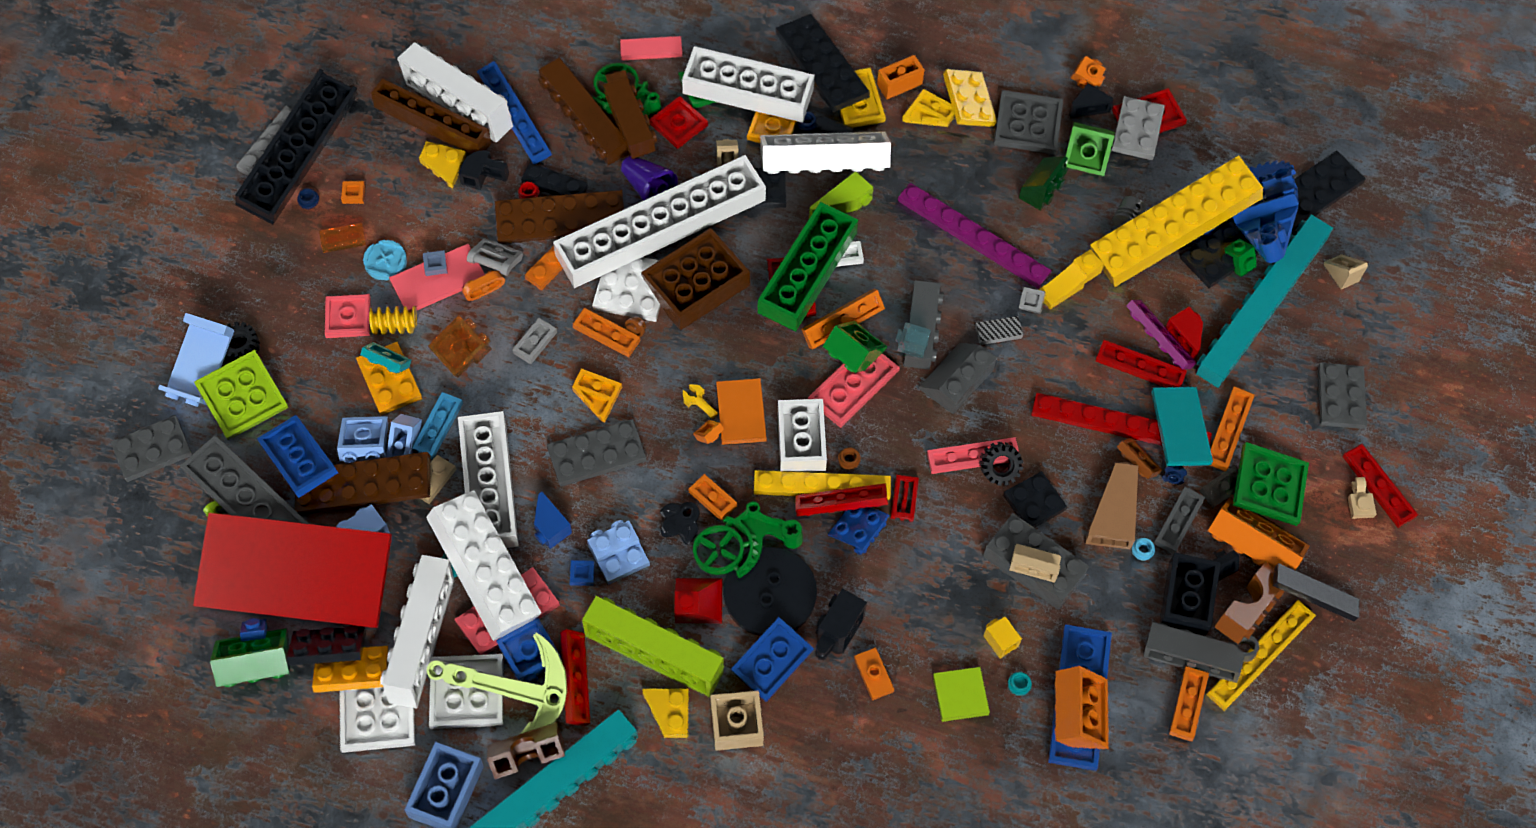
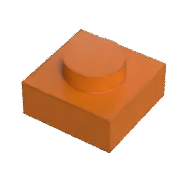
M343 181L342 204H364V181Z
M708 420L693 435L697 441L709 444L719 437L724 428L719 422Z

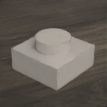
M1024 287L1019 309L1041 314L1046 292Z

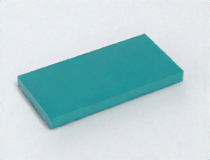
M1197 387L1153 388L1151 394L1166 465H1212L1213 458Z

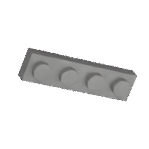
M285 106L236 165L238 171L246 175L250 174L292 111V108Z

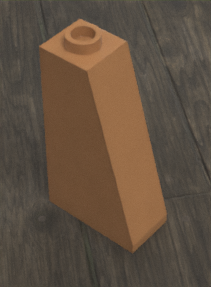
M1129 462L1115 463L1086 536L1085 544L1122 549L1132 548L1135 542L1137 465H1132Z

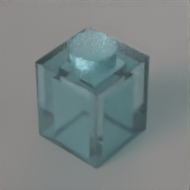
M906 322L903 330L899 329L895 342L899 343L897 351L923 359L929 343L931 330Z

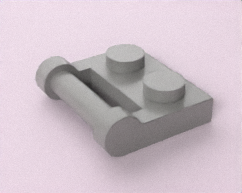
M484 238L469 251L467 262L472 264L475 262L500 271L502 275L508 276L511 269L522 260L523 252Z

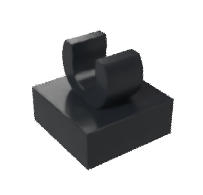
M1220 548L1213 552L1217 557L1213 561L1221 562L1219 580L1239 571V555L1235 550L1226 554Z

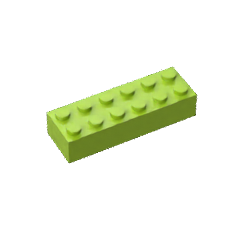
M596 596L582 619L586 637L710 698V695L714 693L724 674V658L721 657L722 655L714 649L706 650L700 647L697 641L690 638L686 640L680 637L673 629L666 628L665 630L657 626L658 624L650 618L643 619L637 616L636 612L630 608L625 607L622 609L616 606V603L609 598L603 597L602 599Z

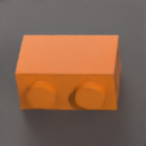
M913 55L879 69L877 86L885 98L889 99L922 85L925 70L916 56Z

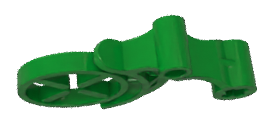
M613 63L601 68L595 75L594 88L597 97L593 96L592 98L603 112L612 114L605 94L598 89L599 81L607 83L605 74L617 70H626V73H630L635 78L634 86L637 92L635 97L636 100L640 99L644 108V111H642L643 115L647 114L649 118L652 114L655 115L662 110L659 94L648 91V81L639 84L638 74L631 66L623 63Z
M750 502L747 504L746 510L738 517L725 516L723 518L725 526L716 525L703 530L694 541L693 555L697 565L709 574L722 575L735 570L737 577L741 578L755 566L760 558L765 535L771 534L782 540L787 548L795 549L803 543L802 526L796 520L784 521L768 517L761 513L760 505L757 502ZM730 527L740 530L747 537L748 541L743 542L739 533ZM713 533H727L719 545L720 549H722L721 555L732 561V563L725 567L713 568L711 565L718 557L716 544L705 539V537ZM732 537H735L740 544L738 557L724 549ZM699 544L713 550L705 563L701 562L697 555ZM750 546L749 555L745 563L739 567L744 557V547Z

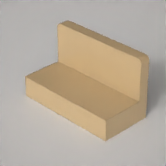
M1016 544L1009 570L1055 583L1059 574L1061 556Z

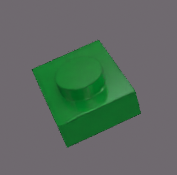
M1238 239L1224 248L1225 253L1233 257L1236 275L1242 277L1257 267L1253 245Z

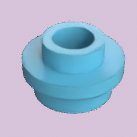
M1139 538L1135 540L1132 546V553L1139 560H1149L1155 553V546L1150 539ZM1143 547L1147 552L1143 553L1139 548Z

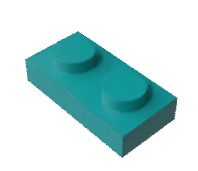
M374 342L362 347L360 354L368 358L369 362L387 367L388 371L393 373H400L408 369L411 364V359Z

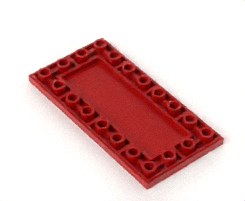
M208 513L193 606L378 628L392 534Z

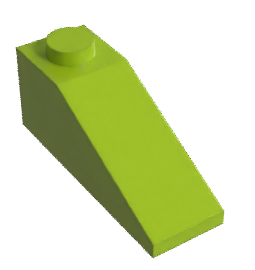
M855 171L810 206L809 218L820 202L843 213L857 211L872 201L873 186Z

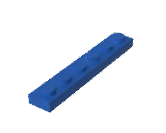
M493 61L477 70L483 83L497 95L501 94L507 100L513 124L511 129L532 163L536 165L550 157L552 154L496 62Z

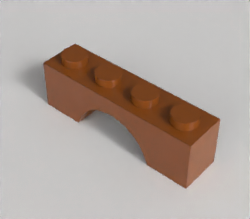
M1265 561L1247 585L1246 589L1251 594L1254 603H1241L1234 600L1215 626L1216 629L1237 644L1244 637L1250 638L1256 630V627L1253 625L1259 626L1267 615L1264 611L1269 613L1277 603L1274 598L1276 597L1279 600L1285 592L1273 586V566Z

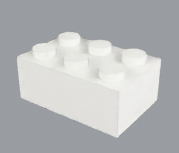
M823 399L778 400L780 471L826 472L827 455Z

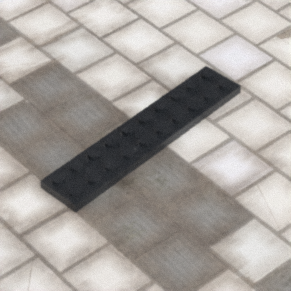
M1338 150L1294 179L1298 188L1299 206L1291 232L1297 229L1302 220L1307 221L1311 215H1318L1364 183L1366 178ZM1233 220L1182 254L1180 259L1208 288H1211L1235 271L1233 257L1226 254L1224 248L1238 239H1242L1249 244L1251 243ZM1255 249V254H1256V256H1258L1259 253H1258V251Z

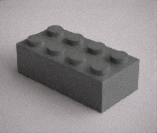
M1014 513L1011 514L986 546L983 555L986 560L1057 610H1060L1084 579L1089 569L1086 563ZM1020 544L1060 555V569L1055 583L1010 571L1009 568L1015 545Z

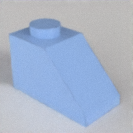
M400 414L391 422L386 457L414 454L412 447L420 434L422 419Z

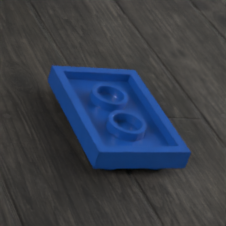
M778 617L731 668V671L751 690L759 691V697L767 702L814 651V648Z

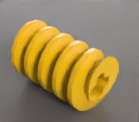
M395 306L393 313H391L389 307H386L385 313H382L380 307H377L376 313H373L372 308H370L369 323L372 333L377 335L380 329L382 334H386L389 329L391 334H395L398 329L400 334H404L407 329L408 333L412 334L417 327L416 306H413L411 312L408 311L407 306H404L401 313L398 306Z

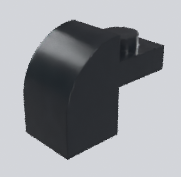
M477 151L470 154L462 163L458 173L461 185L481 190L486 177L505 182L509 177L507 163L498 159H491L490 151Z

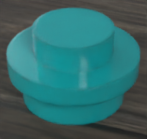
M1023 672L1013 673L1008 679L1009 690L1017 696L1026 695L1032 687L1030 677Z

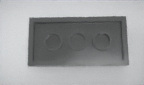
M633 419L547 444L559 487L647 461Z

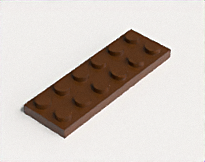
M619 190L495 201L498 243L540 241L565 237L624 210L623 192Z
M422 452L334 465L338 474L299 498L295 494L294 510L299 515L370 506L371 504L377 505L430 497V454Z

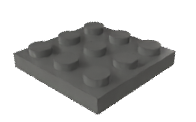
M1002 90L994 145L1056 155L1063 99Z

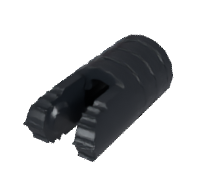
M823 116L816 118V130L819 133H854V128L839 123L836 120Z

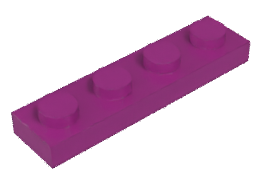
M1131 300L1126 305L1131 311L1130 315L1136 321H1140L1143 324L1144 331L1159 342V348L1173 358L1172 362L1175 366L1182 369H1191L1197 363L1141 300Z

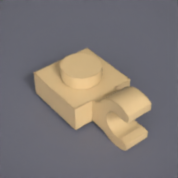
M1355 477V482H1351L1354 494L1348 496L1351 519L1374 518L1377 514L1373 493L1366 494L1365 477Z

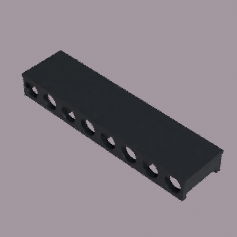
M319 69L235 194V206L274 225L357 98V88L354 86L351 88L325 74L324 70Z

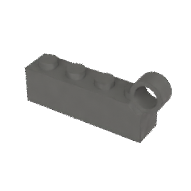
M1152 622L1143 657L1181 668L1191 667L1207 672L1210 676L1237 683L1243 662L1252 661L1256 657L1259 643L1252 635L1249 639L1244 637L1239 644L1236 642L1226 643L1212 636H1201L1194 634L1190 630H1179L1165 623L1157 624ZM1248 644L1252 647L1253 651L1249 653L1244 652L1239 648V645Z

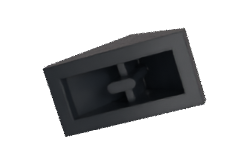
M1087 83L1073 101L1069 116L1070 118L1110 113L1114 101L1113 97Z

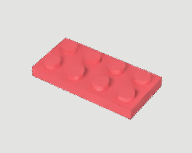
M533 567L521 575L541 611L537 618L541 619L560 606L559 601ZM475 607L454 619L479 655H487L499 647L496 640H492Z

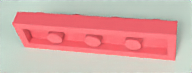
M1016 437L927 450L931 474L981 467L979 465V460L982 461L981 453L985 454L984 449L986 447L990 449V444L992 443L998 445L997 442H1002L1003 444L1006 442L1019 452ZM999 456L995 459L993 465L1009 463V459L1006 456Z

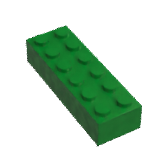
M820 202L759 297L757 313L796 332L856 236L858 219Z

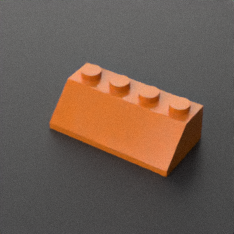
M1230 497L1208 529V532L1211 533L1214 539L1220 542L1225 541L1237 553L1248 555L1259 566H1262L1266 561L1273 567L1279 563L1296 570L1310 545L1255 512L1233 506V499Z

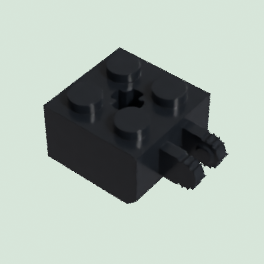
M843 588L838 595H833L828 605L830 607L828 613H823L817 622L816 634L818 638L815 656L818 660L824 661L831 652L837 655L844 653L864 620L867 602Z

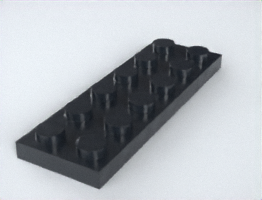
M811 13L776 27L777 36L803 72L814 75V87L833 113L870 97V91Z

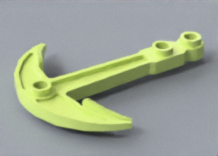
M535 633L533 637L540 650L542 667H546L544 685L481 673L474 668L453 663L446 665L441 660L432 661L427 666V674L433 680L443 679L449 684L466 688L475 687L537 705L538 711L533 722H529L520 734L555 723L563 711L567 696L566 670L560 656L552 644L538 633ZM437 665L442 667V672L439 675L434 672V668ZM459 671L465 673L464 680L458 679L457 674ZM553 693L557 694L559 697V700L556 703L552 702L550 699V696Z

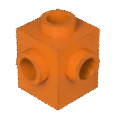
M1085 56L1080 60L1070 78L1076 81L1081 88H1084L1087 83L1093 87H1099L1105 79L1103 74L1106 68L1098 60Z

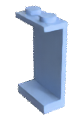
M185 313L183 322L189 324L187 333L167 387L159 385L158 389L165 391L166 397L178 400L180 396L186 398L185 403L198 407L199 403L207 404L194 381L221 368L234 329Z

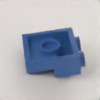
M539 618L496 640L516 680L535 683L539 679L538 676L546 672V667H542L540 650L533 637L535 633L543 636L557 651Z

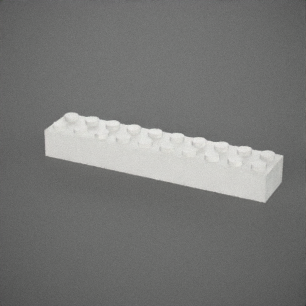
M746 155L553 241L555 256L573 287L576 288L764 202L766 186Z

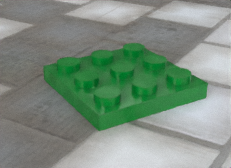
M1248 442L1242 445L1233 506L1297 526L1301 522L1309 462Z

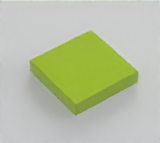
M980 667L933 674L942 722L989 715L990 712Z

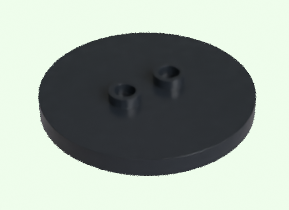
M775 547L762 548L760 558L747 574L738 578L736 571L733 570L727 573L725 579L724 602L729 615L738 626L757 636H762L778 617L796 631L809 619L816 604L817 585L810 567L799 556L785 549ZM749 552L744 554L743 560L740 563L739 567H741L745 563L749 555Z

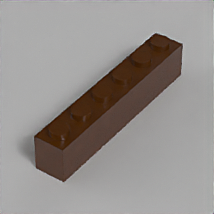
M560 57L539 68L540 78H538L541 87L549 91L553 102L561 106L565 117H570L574 128L578 132H582L586 143L594 147L595 153L600 160H604L609 166L629 154L620 131Z
M383 78L371 92L376 109L470 154L477 151H486L491 145L488 128Z

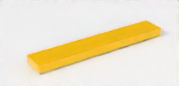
M1297 600L1258 640L1259 649L1257 655L1252 661L1243 662L1238 682L1220 679L1206 695L1225 711L1316 615L1302 602ZM1252 647L1247 651V653L1253 651Z

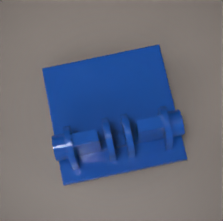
M871 507L846 510L828 533V536L854 546V551L858 555H862V553L867 552L870 542L873 543L875 541L874 537L877 538L882 528L887 525L886 521L889 514Z

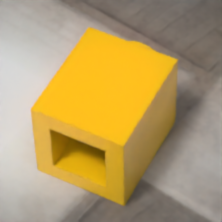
M1006 617L1000 620L995 618L986 625L983 636L999 658L1018 648L1022 640Z

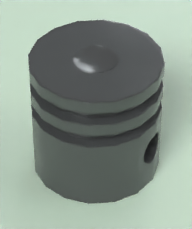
M1124 197L1113 216L1112 221L1114 225L1119 228L1144 213L1146 206L1136 197Z

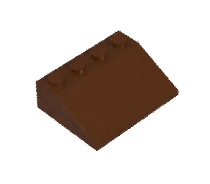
M711 228L641 272V276L665 313L680 331L750 286V271Z

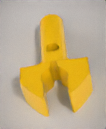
M689 384V389L696 394V397L689 396L683 390L684 404L688 408L691 405H697L711 419H714L718 412L702 398L705 394L704 389L700 385Z

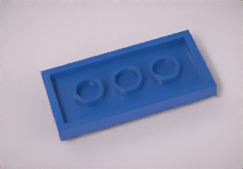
M297 415L257 438L262 448L298 498L338 474L335 466Z

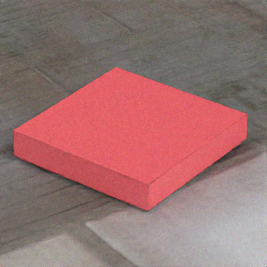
M370 294L326 296L325 337L370 336Z

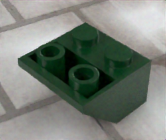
M1065 156L1043 158L1023 184L1019 199L1040 211L1045 204L1049 205L1054 197L1053 193L1055 190L1059 191L1065 182L1063 178L1068 171L1066 167L1068 158Z

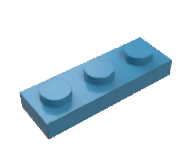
M443 392L441 393L412 447L413 452H428L430 459L435 458L463 405L462 399Z

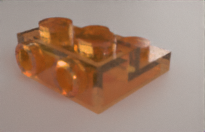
M460 315L428 345L432 352L457 378L473 362L478 364L492 350L489 345L491 340L483 332L479 334L475 330L478 327L476 323L469 317L465 319Z

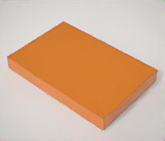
M761 378L716 382L719 420L724 428V431L721 432L722 445L766 442Z

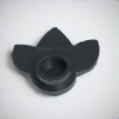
M684 502L681 505L670 503L660 510V514L665 518L661 526L662 537L680 535L685 545L691 543L698 533L696 523L700 516L698 506L692 502ZM690 509L692 511L691 515L688 517L684 516V512Z

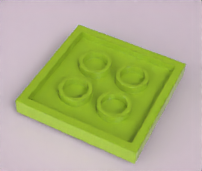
M255 350L194 381L227 440L288 408L287 403Z

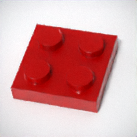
M681 96L649 119L650 125L677 149L708 126V121Z

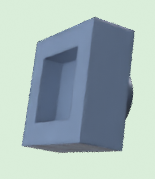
M444 250L423 253L426 276L447 273Z

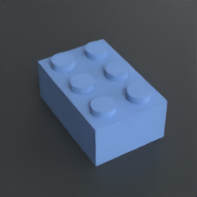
M435 742L406 805L405 812L407 816L435 828H457L484 768L481 758Z

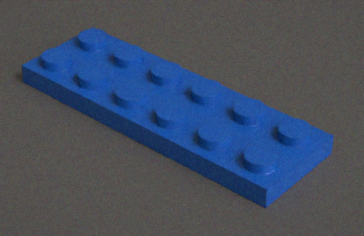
M1065 624L1059 670L1081 666L1107 678L1112 632ZM1054 707L1048 763L1097 771L1100 749L1069 747L1056 741V712Z

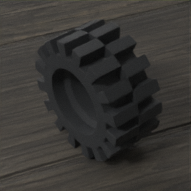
M234 322L235 326H231L230 323L227 324L228 327L234 329L230 343L237 338L246 339L245 345L237 349L231 348L229 344L224 358L228 363L253 350H260L259 339L251 325L247 326L245 322H242L241 326L238 322Z
M997 442L998 445L992 443L990 444V449L987 447L984 449L985 454L981 453L982 461L979 460V465L981 466L982 473L991 483H996L999 486L1002 483L1005 486L1009 485L1008 481L1014 483L1016 481L1014 479L1015 476L1019 478L1021 475L1019 470L1023 471V466L1021 465L1023 459L1020 457V453L1009 443ZM999 456H1006L1009 459L1008 468L1001 472L994 470L993 463L995 459Z

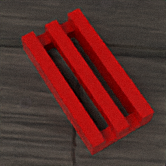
M896 475L891 519L900 518L903 521L904 519H909L910 522L914 521L919 477ZM900 481H905L901 512H896ZM909 482H914L910 513H905Z

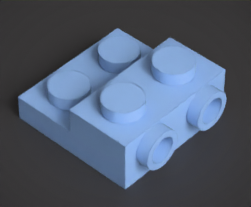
M388 416L342 418L337 445L339 461L351 463L386 458Z
M623 520L616 521L611 525V529L605 532L597 530L590 535V539H587L588 547L608 585L650 566V562L629 520L626 522Z

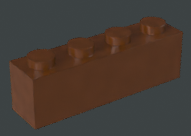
M627 77L603 84L606 100L631 158L634 159L655 152L654 143L657 142V137L654 130L649 129L651 125L647 114L643 115L642 113L644 108L641 100H636L637 92L634 84H629Z

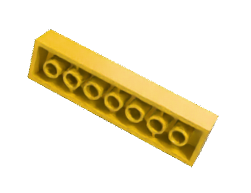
M1238 155L1090 244L1091 250L1103 262V272L1112 285L1116 287L1263 199V187Z

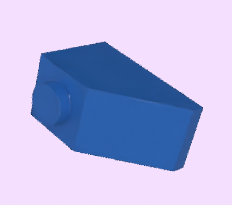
M543 492L539 493L534 521L536 533L534 535L541 545L546 544L551 549L572 533L571 525Z

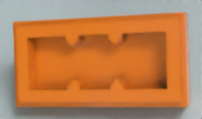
M876 648L854 655L855 663L872 700L894 692L895 689Z

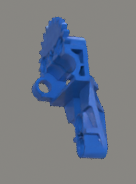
M1275 160L1271 164L1267 161L1263 166L1259 163L1256 168L1249 167L1250 171L1262 185L1263 197L1266 195L1268 201H1265L1263 198L1233 216L1236 226L1268 263L1277 262L1285 256L1299 206L1298 188L1293 177L1296 174L1293 165H1290V162L1285 163L1283 160L1279 163Z

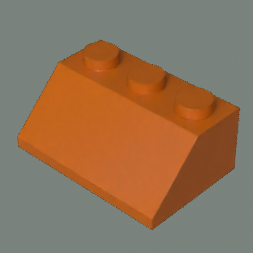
M1081 666L1056 671V741L1069 747L1109 749L1108 679Z

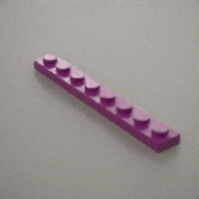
M911 182L899 195L898 202L1037 289L1050 276L1052 270Z

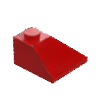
M676 578L675 624H722V578Z

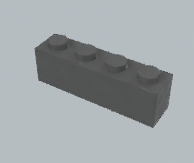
M918 280L914 282L904 358L905 367L930 370L931 362L936 361L937 349H933V344L938 343L939 330H936L935 327L936 324H940L942 311H937L938 305L943 303L944 292H940L941 283Z

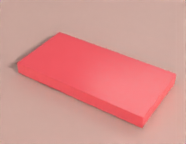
M469 244L445 253L446 274L426 276L424 263L389 277L403 308L407 306L408 311L411 312L413 306H416V311L461 292L466 282L484 276L485 273L479 263L475 262L472 264L467 262V255L471 250Z
M883 353L866 370L861 372H851L845 368L843 363L808 399H823L824 415L841 428L899 371L900 367Z

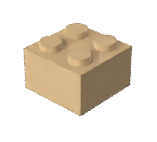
M759 691L710 695L715 751L763 746L764 735Z

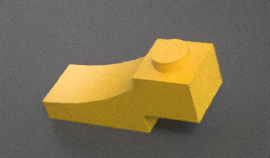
M1091 249L1074 259L1063 272L1038 289L1046 292L1044 298L1046 306L1052 309L1083 289L1085 283L1101 274L1104 266L1103 262Z

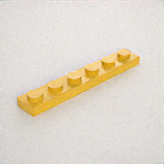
M755 470L754 495L795 496L886 483L888 500H890L891 476Z

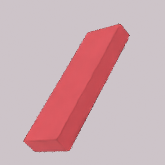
M681 36L620 40L621 60L682 57Z

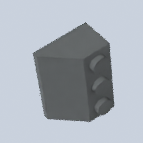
M959 343L919 386V389L950 413L954 414L992 373L997 357L980 345Z

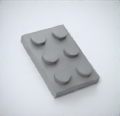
M1124 96L1112 151L1153 160L1165 105Z

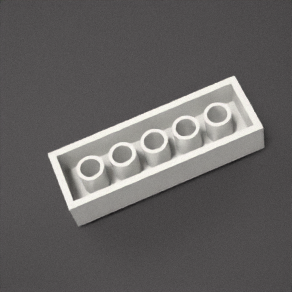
M414 42L397 58L406 85L437 105L488 128L491 140L496 143L513 127L511 114L507 106L508 102L504 96L492 92L487 85H481L471 75H466L455 65L451 66L441 56L432 54L425 46L421 47Z
M694 46L682 78L683 94L803 123L814 88V75Z
M886 132L760 135L761 164L763 171H767L769 174H777L780 171L800 173L801 170L818 173L825 169H830L832 172H841L843 169L863 171L864 168L882 171L885 168H890L891 143Z
M504 412L458 417L465 494L474 490L505 547H518V532Z
M470 491L433 507L426 518L492 640L501 638L536 619L541 614V611L475 491Z
M422 555L420 562L415 564L413 572L415 579L413 584H409L407 590V598L409 599L407 605L402 607L400 616L402 622L400 627H396L394 633V641L396 642L394 648H390L388 652L387 662L389 665L387 670L382 672L381 685L384 687V694H386L389 704L409 706L416 709L418 708L427 677V666L431 663V657L434 653L454 584L449 559Z

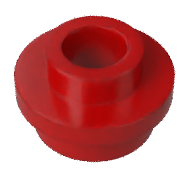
M525 182L518 189V196L520 199L539 197V188L532 182Z

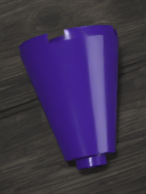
M629 156L622 162V173L643 201L678 184L676 174L668 168L639 157L632 159Z

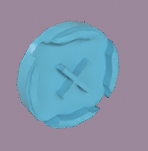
M392 240L378 241L379 243L372 244L367 248L364 253L363 262L366 272L371 277L377 280H389V277L404 271L407 265V257L399 243Z

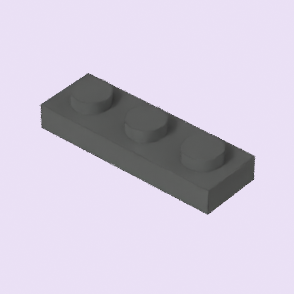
M1184 487L1154 545L1174 554L1205 497Z

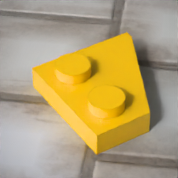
M923 89L904 114L902 121L905 123L948 127L955 114L951 103Z
M426 141L419 160L422 165L431 169L434 175L446 181L450 188H454L459 176V170L467 154L464 150Z

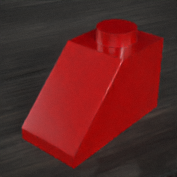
M1189 306L1169 318L1166 329L1195 360L1201 346L1203 321L1200 315Z

